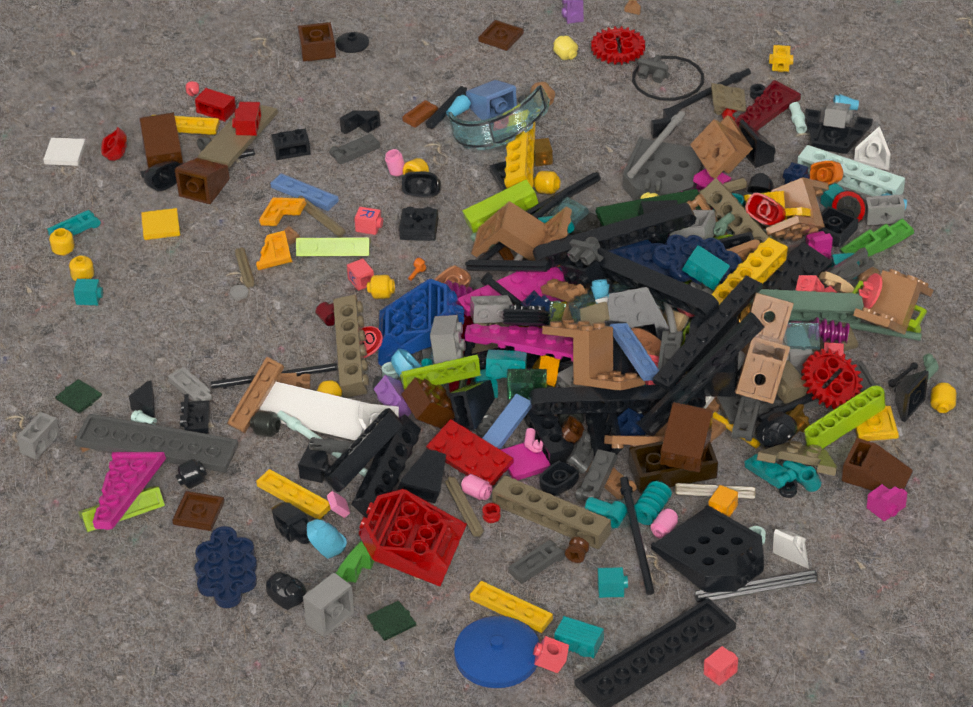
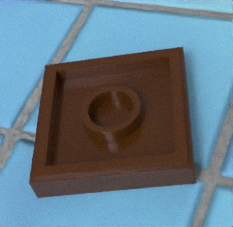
M494 20L478 37V41L508 51L524 34V29Z
M185 491L172 519L173 525L212 531L224 505V497Z

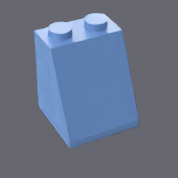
M493 80L466 91V97L471 102L469 108L483 122L491 121L506 111H513L517 108L516 87L514 85Z

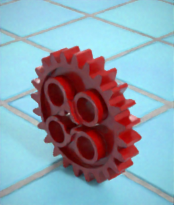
M614 26V29L607 27V31L602 29L601 33L597 32L596 36H593L591 51H593V55H596V59L601 58V62L607 60V64L611 62L614 65L617 62L623 65V62L629 64L630 60L635 62V58L639 59L640 55H644L645 40L644 36H640V32L635 33V29L630 31L629 27L623 29V26L619 29ZM616 38H618V40H619V50H620V53H618V43H617Z
M821 349L819 352L815 351L806 359L803 364L804 368L801 370L804 374L801 379L806 381L803 387H809L806 393H813L812 400L818 398L819 405L824 402L826 408L832 405L833 410H835L838 406L843 405L861 393L860 390L863 386L860 383L863 379L858 377L861 372L855 371L857 365H851L852 359L846 360L845 354L839 356L838 350L832 354L831 349H828L826 352L824 349ZM838 369H841L842 372L827 386L826 389H823L822 386L834 375V373Z

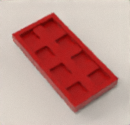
M451 419L426 446V450H436L446 454L445 463L466 476L473 474L488 481L492 487L514 463L513 457Z

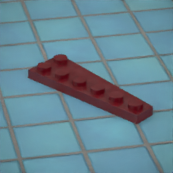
M774 80L763 91V94L755 99V103L752 106L749 105L744 114H740L735 123L739 127L740 120H744L758 131L788 109L791 103L799 101L801 93Z

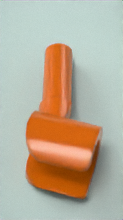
M417 258L414 261L415 269L408 277L410 281L420 271L424 272L426 270L423 259Z

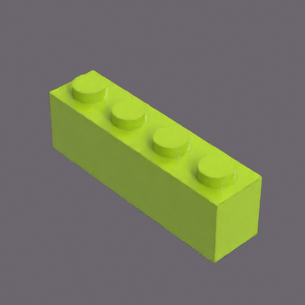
M527 179L462 210L465 221L473 233L477 232L480 225L509 201L524 211L539 204L536 193Z

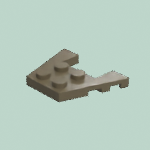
M790 441V443L786 442L758 452L757 460L776 463L778 459L817 466L818 473L836 475L837 467L827 450H823L818 445H810L809 447L802 445L798 441Z

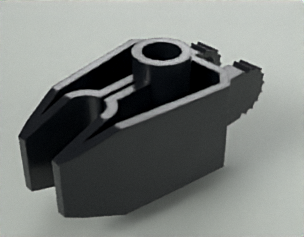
M281 502L271 508L275 526L283 537L289 542L297 540L301 544H309L310 540L307 536V523L309 520L300 509L287 502Z

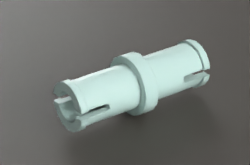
M793 102L789 105L792 114L791 120L796 126L797 133L802 134L807 131L804 121L805 115L801 111L800 104Z

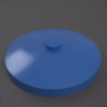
M506 616L485 617L469 624L459 634L454 647L455 662L461 674L477 685L487 688L511 687L526 680L536 670L537 665H534L536 656L533 655L536 644L540 642L536 633L520 620Z

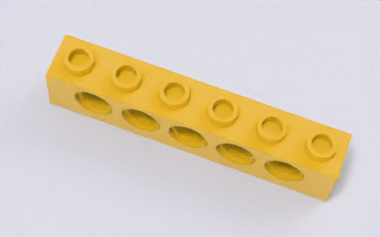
M528 109L509 116L507 137L519 132L534 120ZM535 122L518 135L508 139V145L506 146L507 156L505 157L506 178L504 179L507 189L526 179L533 188Z
M769 237L764 243L761 242L758 248L753 253H750L747 259L740 263L737 269L732 274L730 273L726 280L719 284L711 295L718 300L720 305L746 275L763 284L786 261L788 247Z

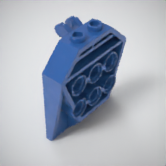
M428 279L381 309L379 313V330L383 335V340L378 349L379 365L382 366L387 362H391V357L398 349H405L410 354L432 346L430 333L435 316L458 315V320L463 325L464 309L456 304L458 298L455 291H451L447 284Z

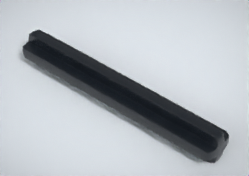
M460 86L426 121V127L433 129L447 115L446 111L450 108L456 97L466 95L467 88Z

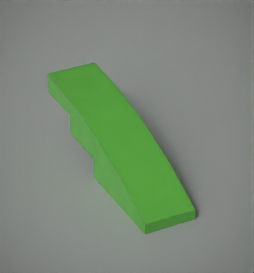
M902 218L890 227L885 224L875 232L869 229L840 250L843 254H855L859 249L866 248L869 257L901 242L914 234V230Z
M362 541L350 552L336 572L346 582L356 583L362 569H371L374 564V560H372Z

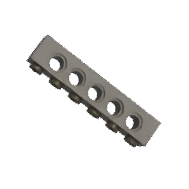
M717 178L700 192L706 199L708 206L714 208L715 216L718 219H721L729 212L734 215L735 220L728 224L727 227L729 231L733 230L735 232L733 236L752 232L754 239L759 240L760 243H764L770 237Z
M355 294L333 299L340 388L345 398L367 394V385H370L368 374H366L368 364L367 360L364 359V356L367 355L365 344H363V341H366L364 330H362V327L365 326L363 316L361 315V312H363L362 302L357 300Z
M504 475L492 490V501L499 505L500 508L570 538L581 537L591 547L598 550L611 534V520L605 516L598 515L586 508L574 505L569 501L555 497L550 493L543 492Z

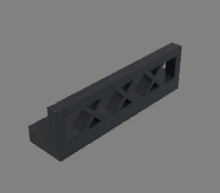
M585 413L594 456L598 449L617 455L623 448L612 449V444L604 443L605 435L610 434L611 428V435H621L617 414Z

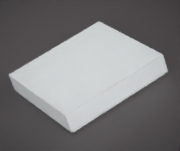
M51 138L43 159L44 164L78 166L86 145L85 139Z

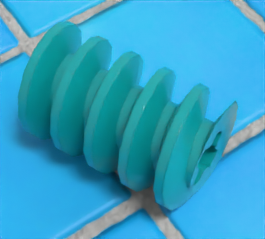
M653 481L648 484L634 505L639 523L651 525L665 507V504L672 496V491L666 484L659 481Z

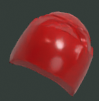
M119 127L102 140V156L110 161L120 159L127 147V135Z
M753 193L745 206L746 212L752 218L765 225H775L784 221L786 217V211L780 203L761 193Z

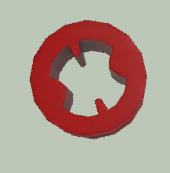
M488 503L483 506L482 516L485 522L495 523L500 520L501 511L499 505Z

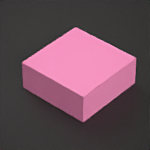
M334 491L327 495L332 511L344 518L350 514L345 498Z

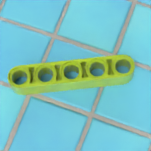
M871 386L808 426L804 431L806 446L818 445L823 449L881 412L886 406L884 389L880 386Z

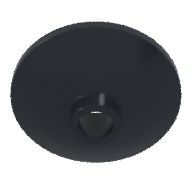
M347 32L340 35L336 40L337 48L346 53L361 52L369 45V38L360 32Z

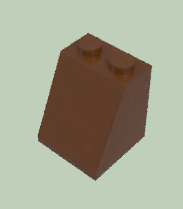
M174 112L139 118L148 169L166 161L183 163Z
M195 158L175 168L179 197L210 205L230 179L228 165Z
M673 402L661 448L660 464L700 473L711 440L713 410Z

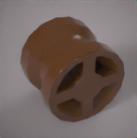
M573 537L565 551V556L571 562L581 563L584 561L590 545L581 537Z

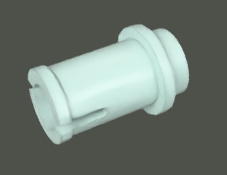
M135 410L131 415V421L156 425L153 422L157 423L156 418L144 414L142 410Z

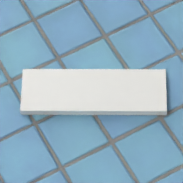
M275 382L259 411H272L276 414L279 411H283L290 417L300 420L301 424L311 431L355 441L364 431L358 420L359 403L365 402ZM281 420V424L287 425V423Z

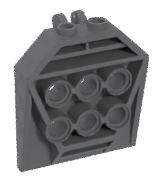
M639 137L623 173V189L633 200L641 199L640 197L647 192L656 193L660 196L696 189L697 183L693 182L694 175L703 169L704 165L692 147L662 142L633 178H629L627 173L655 141Z

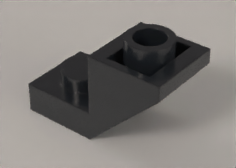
M680 106L663 109V118L651 120V135L653 138H657L671 122V118L681 111Z
M360 110L349 112L340 117L341 132L347 134L358 127L366 133L371 132L381 126L380 112Z

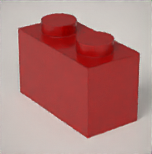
M205 88L195 98L197 113L218 118L224 122L228 120L236 109L235 97Z
M239 102L238 108L235 109V118L232 119V127L235 128L236 135L257 136L262 117L260 102Z

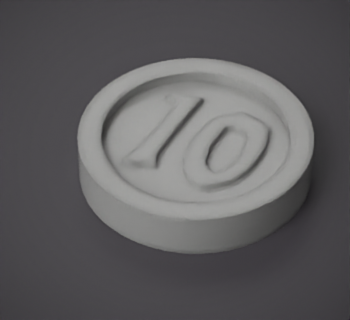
M236 285L230 289V296L235 300L245 299L249 294L248 288L244 285Z

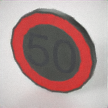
M842 191L832 201V208L858 218L859 223L867 213L865 199L856 191Z

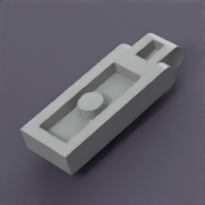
M184 367L168 376V381L184 395L189 394L191 401H209L212 399L209 388Z

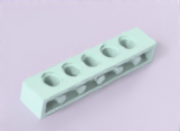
M809 145L798 156V164L808 166L809 175L810 165L821 161L840 163L843 168V179L837 184L867 195L881 196V194L886 193L901 195L904 192V177Z

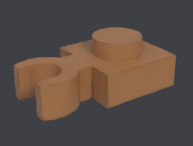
M281 373L277 379L279 383L305 389L311 388L310 374L297 376L296 373Z

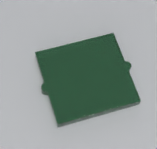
M77 379L70 386H66L55 398L80 414L102 397V393Z
M400 601L367 615L373 630L377 631L384 641L416 626L410 611L406 610Z

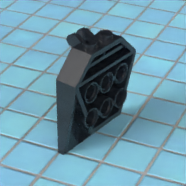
M706 505L703 510L656 543L653 542L651 544V549L705 593L736 592L764 571L762 536L709 505Z

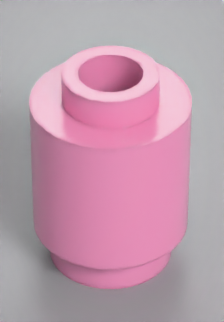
M397 149L389 150L385 157L389 173L393 176H401L405 164L403 156Z
M473 474L464 477L461 483L462 491L478 500H487L492 493L493 487L489 482Z
M672 509L661 511L650 527L653 535L657 538H663L673 531L678 523L677 513Z

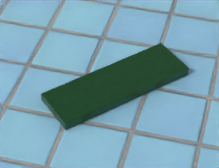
M698 189L600 206L596 207L595 212L601 225L606 226L638 216L641 201L677 200V204H681L690 200L693 201L699 195ZM700 206L696 207V210H702Z

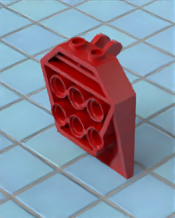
M405 489L378 495L374 503L370 502L366 512L368 517H363L358 533L372 560L441 587L467 524Z

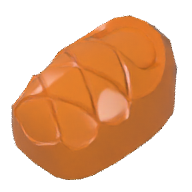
M835 161L817 162L810 165V179L826 182L830 186L843 179V168L840 163Z

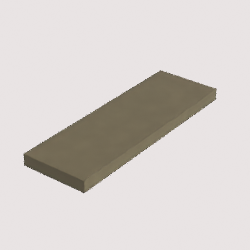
M261 105L262 117L257 136L278 114L277 108ZM231 119L201 151L198 158L228 165V168H230L257 136L236 135Z

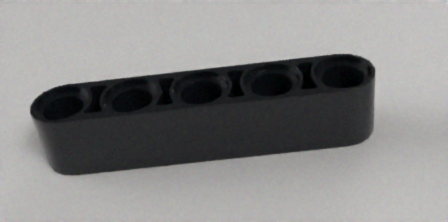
M390 408L382 411L324 473L323 478L336 492L343 490L402 427L403 422Z

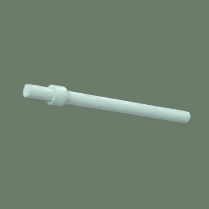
M283 411L278 412L277 416L287 423V427L293 431L297 430L308 439L312 437L322 439L303 426L297 418L290 417ZM338 452L332 453V455L336 458H339L343 454ZM364 467L359 474L365 477L368 469Z

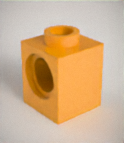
M720 485L709 499V506L730 517L738 506V492Z

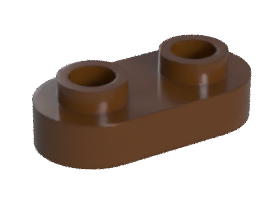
M569 416L562 427L563 438L568 442L576 443L583 435L584 426L575 417Z

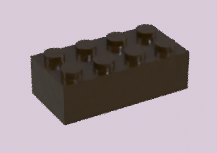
M663 441L629 448L628 464L639 493H643L648 484L653 481H659L668 487H674L676 483H695L717 478L718 460L711 442L709 443L700 473L660 464Z

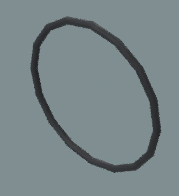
M662 55L661 59H678L688 62L698 69L701 74V83L694 91L687 95L672 98L648 94L640 89L635 81L639 65L632 73V82L639 92L647 97L663 101H676L688 98L697 93L704 84V73L699 65L679 56Z

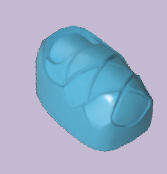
M398 349L391 357V363L399 377L402 371L422 367L405 349Z
M319 519L307 523L308 539L324 557L329 559L345 550L346 538L339 533L335 526Z

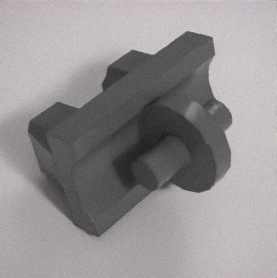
M656 55L654 59L649 58L648 60L639 58V78L647 79L648 75L652 74L653 81L661 83L664 78H669L668 65L661 61L660 55Z
M591 236L584 242L574 239L570 241L572 249L567 255L572 262H577L580 259L585 265H590L594 260L601 262L603 256L599 255L597 251L600 248L597 238Z

